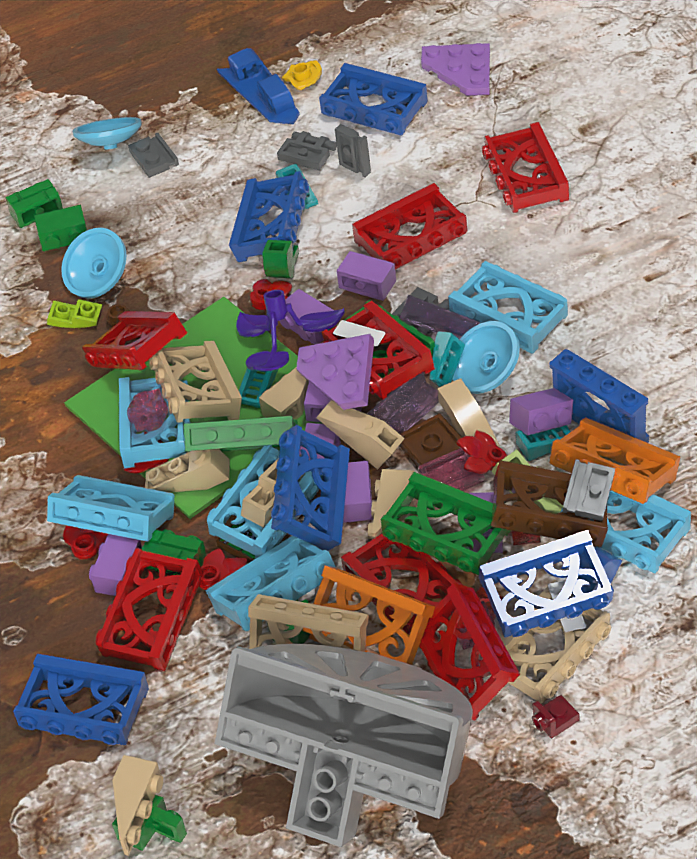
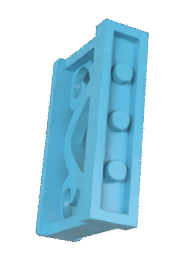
M487 261L481 264L480 269L458 291L454 290L448 296L451 315L473 326L488 321L502 322L516 333L520 348L531 354H534L539 348V343L553 328L568 316L567 299L562 295L551 292L538 284H534L517 274L506 271L498 265ZM484 282L487 283V291L485 292L481 289ZM475 292L478 294L470 298ZM519 298L525 313L509 312L503 314L498 311L495 300ZM546 311H547V312H550L547 316H542V317H541V316H535V315H543V314L546 313ZM533 322L540 323L535 329L532 328Z
M129 377L119 378V439L124 468L135 467V463L177 458L186 454L184 424L190 423V419H183V422L177 423L173 413L169 412L168 401L163 398L161 385L156 383V378L130 381ZM181 380L183 383L188 385L187 380ZM138 407H142V408H143V409L140 410V411L135 410V409L138 408ZM153 407L169 416L154 430L148 424L136 421L147 416ZM139 430H144L145 432H147V434L145 435L144 432L140 434L135 433ZM175 436L177 440L169 442L168 438ZM161 439L165 443H158L157 441Z
M266 445L261 450L256 451L247 469H243L240 472L237 482L231 489L226 490L217 508H213L207 517L210 535L224 539L255 555V558L277 546L286 535L281 530L276 531L271 528L272 518L263 528L241 516L243 499L258 485L259 477L266 471L269 465L279 458V450L273 448L272 445ZM308 471L299 481V485L305 498L310 503L319 491V488L313 480L312 472ZM231 515L237 517L231 521V524L237 525L245 521V524L238 528H230L225 525ZM247 530H250L252 534L256 537V540L244 535L243 533H245Z
M76 475L73 482L59 493H51L48 496V522L147 542L152 538V533L160 525L174 517L173 493Z
M610 491L607 513L618 514L630 510L636 513V520L641 528L614 531L607 517L608 531L600 548L611 552L618 558H623L635 564L642 570H648L655 574L682 536H686L691 529V511L654 494L648 498L646 503L642 504L614 491ZM670 529L671 531L664 539L660 533ZM650 537L656 539L659 544L658 548L654 551L649 549L651 547Z
M291 536L208 588L206 592L217 614L220 616L225 615L240 625L244 631H249L250 617H248V607L258 594L296 601L321 584L323 578L321 575L325 565L335 567L329 551L321 550L304 540Z

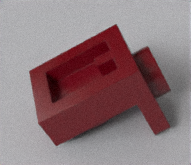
M559 695L544 706L539 701L532 704V721L539 731H545L551 739L580 721V714L562 695Z

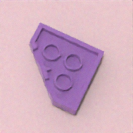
M490 43L422 46L421 63L424 70L435 72L440 80L450 86L454 84L459 87L460 92L466 96L490 95Z
M365 334L300 347L296 369L306 380L308 379L317 389L331 398L343 410L367 406L374 338L371 334Z

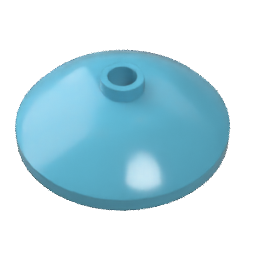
M135 117L113 118L78 126L72 132L73 136L79 141L93 146H103L105 150L117 148L118 143L129 139L139 130L142 123L140 118Z
M93 228L80 234L68 247L62 262V278L68 290L81 298H95L112 289L121 278L126 265L127 254L122 239L116 233L106 228Z
M499 321L483 322L467 331L460 338L465 347L454 373L453 381L461 378L472 394L485 393L501 385L510 376L519 358L520 345L516 333L508 325Z

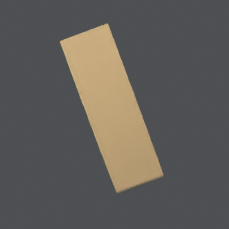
M461 378L437 388L439 403L450 417L452 427L461 437H474L476 430L482 431L490 435L496 445L500 447L486 417Z
M278 459L259 477L258 485L242 502L241 516L263 528L272 518L271 511L274 506V486L277 479L276 465ZM305 473L298 479V482L302 479Z

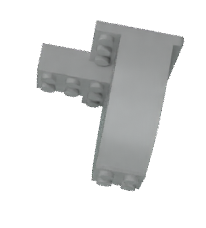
M276 644L252 649L238 646L231 652L215 744L297 771L286 829L343 847L356 835L364 794L438 819L444 815L449 786L456 781L461 772L473 709L469 700L458 689L441 678L422 670L420 667L371 652L313 644Z

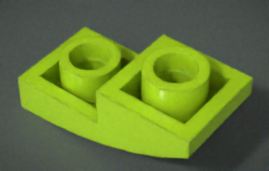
M79 299L76 305L53 301L47 318V325L65 328L96 326L102 304Z

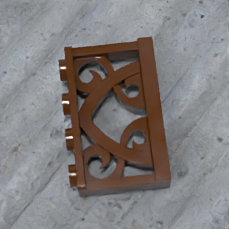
M500 460L493 480L494 496L491 526L554 539H562L588 530L593 546L602 547L608 531L607 506L603 522L597 520L590 521L588 518L576 516L572 512H560L557 514L545 512L533 501L545 497L556 499L561 505H564L572 474ZM504 490L512 491V493L504 494ZM509 501H517V502L513 503V505H507V504H505L506 502H509Z

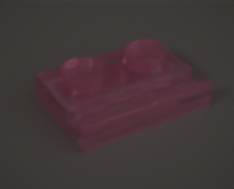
M461 448L418 466L419 474L461 491L484 482L483 474L473 473L464 469L465 462L470 456Z

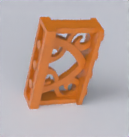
M585 417L580 421V426L560 440L556 439L553 441L549 461L551 465L569 473H572L576 459L580 460L581 463L588 464L590 462L616 468L611 491L644 504L651 495L666 483L671 484L676 480L680 456ZM599 456H605L624 465H618Z
M325 565L321 575L323 578L313 604L348 611H358L368 606L373 597L377 598V614L387 627L366 636L365 652H371L412 665L429 617H432L435 606L336 567ZM337 582L336 603H328L333 586ZM358 592L361 596L360 603L349 605L348 601H354L353 594ZM388 606L394 608V614L389 615L395 619L393 622L385 615V610ZM415 613L417 616L410 635H408L402 628ZM303 627V631L310 633L309 638L311 640L319 642L311 629ZM321 631L324 636L331 634V632ZM395 634L400 635L405 644L404 652L398 657H393L388 653L389 645L393 644L396 649L399 647L398 641L392 637ZM347 636L349 640L346 639L343 645L353 649L354 637ZM378 644L379 652L367 647Z

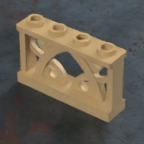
M204 341V346L162 348L149 359L150 369L155 372L156 383L161 385L162 396L164 399H167L169 412L173 413L177 423L183 422V419L227 416L228 420H239L242 397L214 341ZM189 373H192L200 379L210 381L205 383L202 390L183 383L181 380Z
M547 586L539 597L553 600ZM594 608L583 611V618L593 622L586 631L578 629L565 632L559 619L556 620L558 622L549 627L540 628L538 626L529 629L526 634L519 637H513L512 635L504 637L502 634L500 638L514 664L521 666L520 676L514 682L508 683L541 704L548 698H553L558 691L559 685L565 679L573 676L577 665L583 659L586 660L590 657L594 647L600 640L603 641L608 637L611 631L610 613L605 610H595ZM562 629L565 640L564 650L551 654L535 655L536 642L533 635L536 632L549 634ZM524 644L530 646L528 655L526 654V649L521 650ZM528 668H533L535 678H537V674L540 672H545L546 675L540 682H534L527 678L526 672Z
M258 594L248 607V617H250L249 649L261 647L262 642L267 639L275 640L271 645L292 644L289 638L299 634L304 627L311 629L315 638L325 646L351 649L343 645L347 636L354 637V648L352 650L365 652L366 627L369 614ZM262 620L267 621L270 632L262 633ZM286 624L294 626L293 630L284 631L289 628ZM321 631L331 632V634L324 636Z

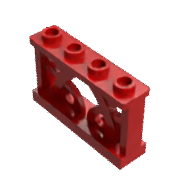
M539 122L531 123L530 128L494 137L484 136L485 145L482 146L483 157L485 160H489V169L492 175H496L498 190H503L504 203L506 206L510 205L513 213H517L519 209L554 200H559V202L569 200V182ZM502 149H503V152H505V154H498V153H497L498 150H502ZM531 153L537 154L536 156H530ZM520 158L529 163H541V165L534 169L532 177L512 171L513 166ZM540 173L546 174V176L540 175V178H537ZM528 187H529V188H533L532 191L527 192V191H528ZM523 189V193L517 194L515 190Z
M435 183L352 223L354 242L359 247L362 246L371 257L394 263L395 269L441 247L468 231L466 215L461 213L440 192L439 187ZM437 207L441 210L434 212V209ZM440 217H447L449 218V220L446 221L445 219ZM408 222H425L422 232L417 236L398 235L400 226ZM374 239L379 241L377 245L373 241ZM388 244V250L383 252L382 247Z
M371 300L363 305L364 310L346 321L386 333L379 344L390 342L387 348V358H372L369 386L371 394H376L384 400L387 398L388 393L422 372L428 374L435 367L430 349ZM336 327L329 331L327 329L322 331L324 339L322 343L345 339V337L333 334ZM399 350L400 353H396V356L393 357V352ZM394 368V371L388 375V369ZM378 373H385V377L381 378Z
M124 311L118 316L120 321L93 344H85L82 349L85 352L87 362L94 367L143 370L147 367L146 361L171 340L183 338L187 331L175 312ZM135 338H140L139 340L124 346L126 341H130Z
M380 534L353 553L349 551L341 556L343 571L389 588L392 582L391 570L418 572L419 585L417 592L408 589H396L394 591L435 607L441 601L432 602L426 599L427 596L437 599L440 598V594L434 592L436 589H441L447 595L446 590L452 583L463 585L459 579H453L447 573L446 568L441 562H435L430 555L414 551L409 546L400 542L390 541L383 534ZM391 545H395L401 551L393 553L391 548L389 550V558H384L382 555V551ZM374 556L377 557V560H373V561L367 562L368 560H370V559L373 558ZM381 571H384L386 574V578L383 580H379L376 577L378 575L382 576ZM373 597L371 602L376 606L378 599ZM388 606L385 610V615L393 622L395 619L389 615L394 614V608ZM415 613L402 628L408 635H410L417 616Z
M135 548L133 555L127 560L123 580H120L117 584L116 597L113 604H110L107 608L104 626L102 629H99L96 635V645L102 656H111L150 665L154 669L165 671L203 576L198 560L190 558L183 560ZM152 566L159 570V578L157 579L154 578L150 571L147 578L142 579L141 576L145 567ZM165 569L179 572L181 575L166 576ZM164 589H166L167 595L173 592L171 599L164 598ZM157 592L160 603L167 610L165 614L151 617L141 626L136 619L133 606L146 596ZM156 623L161 624L158 631H154L152 627ZM119 631H125V634L123 637H121V640H127L131 638L133 634L136 635L134 639L126 645H118L114 643ZM141 641L146 646L151 648L150 652L144 650L135 649V647H137V645Z
M452 583L446 590L448 594L435 607L432 617H429L419 648L422 649L428 661L427 664L435 676L454 686L469 700L473 709L472 720H476L479 717L478 713L508 682H514L520 676V673L474 589ZM443 623L447 626L446 631H437ZM466 627L467 631L463 633L460 628L465 629ZM436 631L441 635V639L438 638ZM457 637L465 640L472 639L475 643L471 652L472 668L463 669L455 666ZM491 675V677L484 683L483 678ZM474 680H475V681H476V692H475V693L473 694V696L470 698L469 695H468V693H471V694L473 693V691H474V689H475V682H474Z

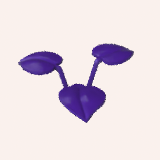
M272 290L265 293L264 301L267 315H248L240 312L236 327L238 334L243 337L259 336L271 329L272 350L271 352L262 351L252 354L246 360V367L250 370L271 371L279 369L288 363L289 354L286 351L277 352L276 339L278 321L283 320L287 312H289L298 326H302L304 331L319 332L335 326L344 315V308L335 311L310 313L301 316L299 319L293 311L291 303L286 304L282 290Z

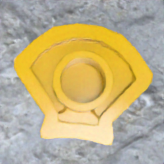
M317 60L296 65L292 64L286 74L282 76V79L286 82H291L296 90H303L319 80L322 75V68Z

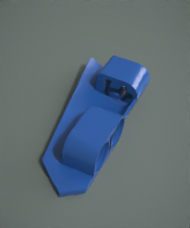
M246 48L228 57L230 68L217 69V72L269 122L280 124H294L300 112L295 107L289 89L277 74L272 75L253 49Z

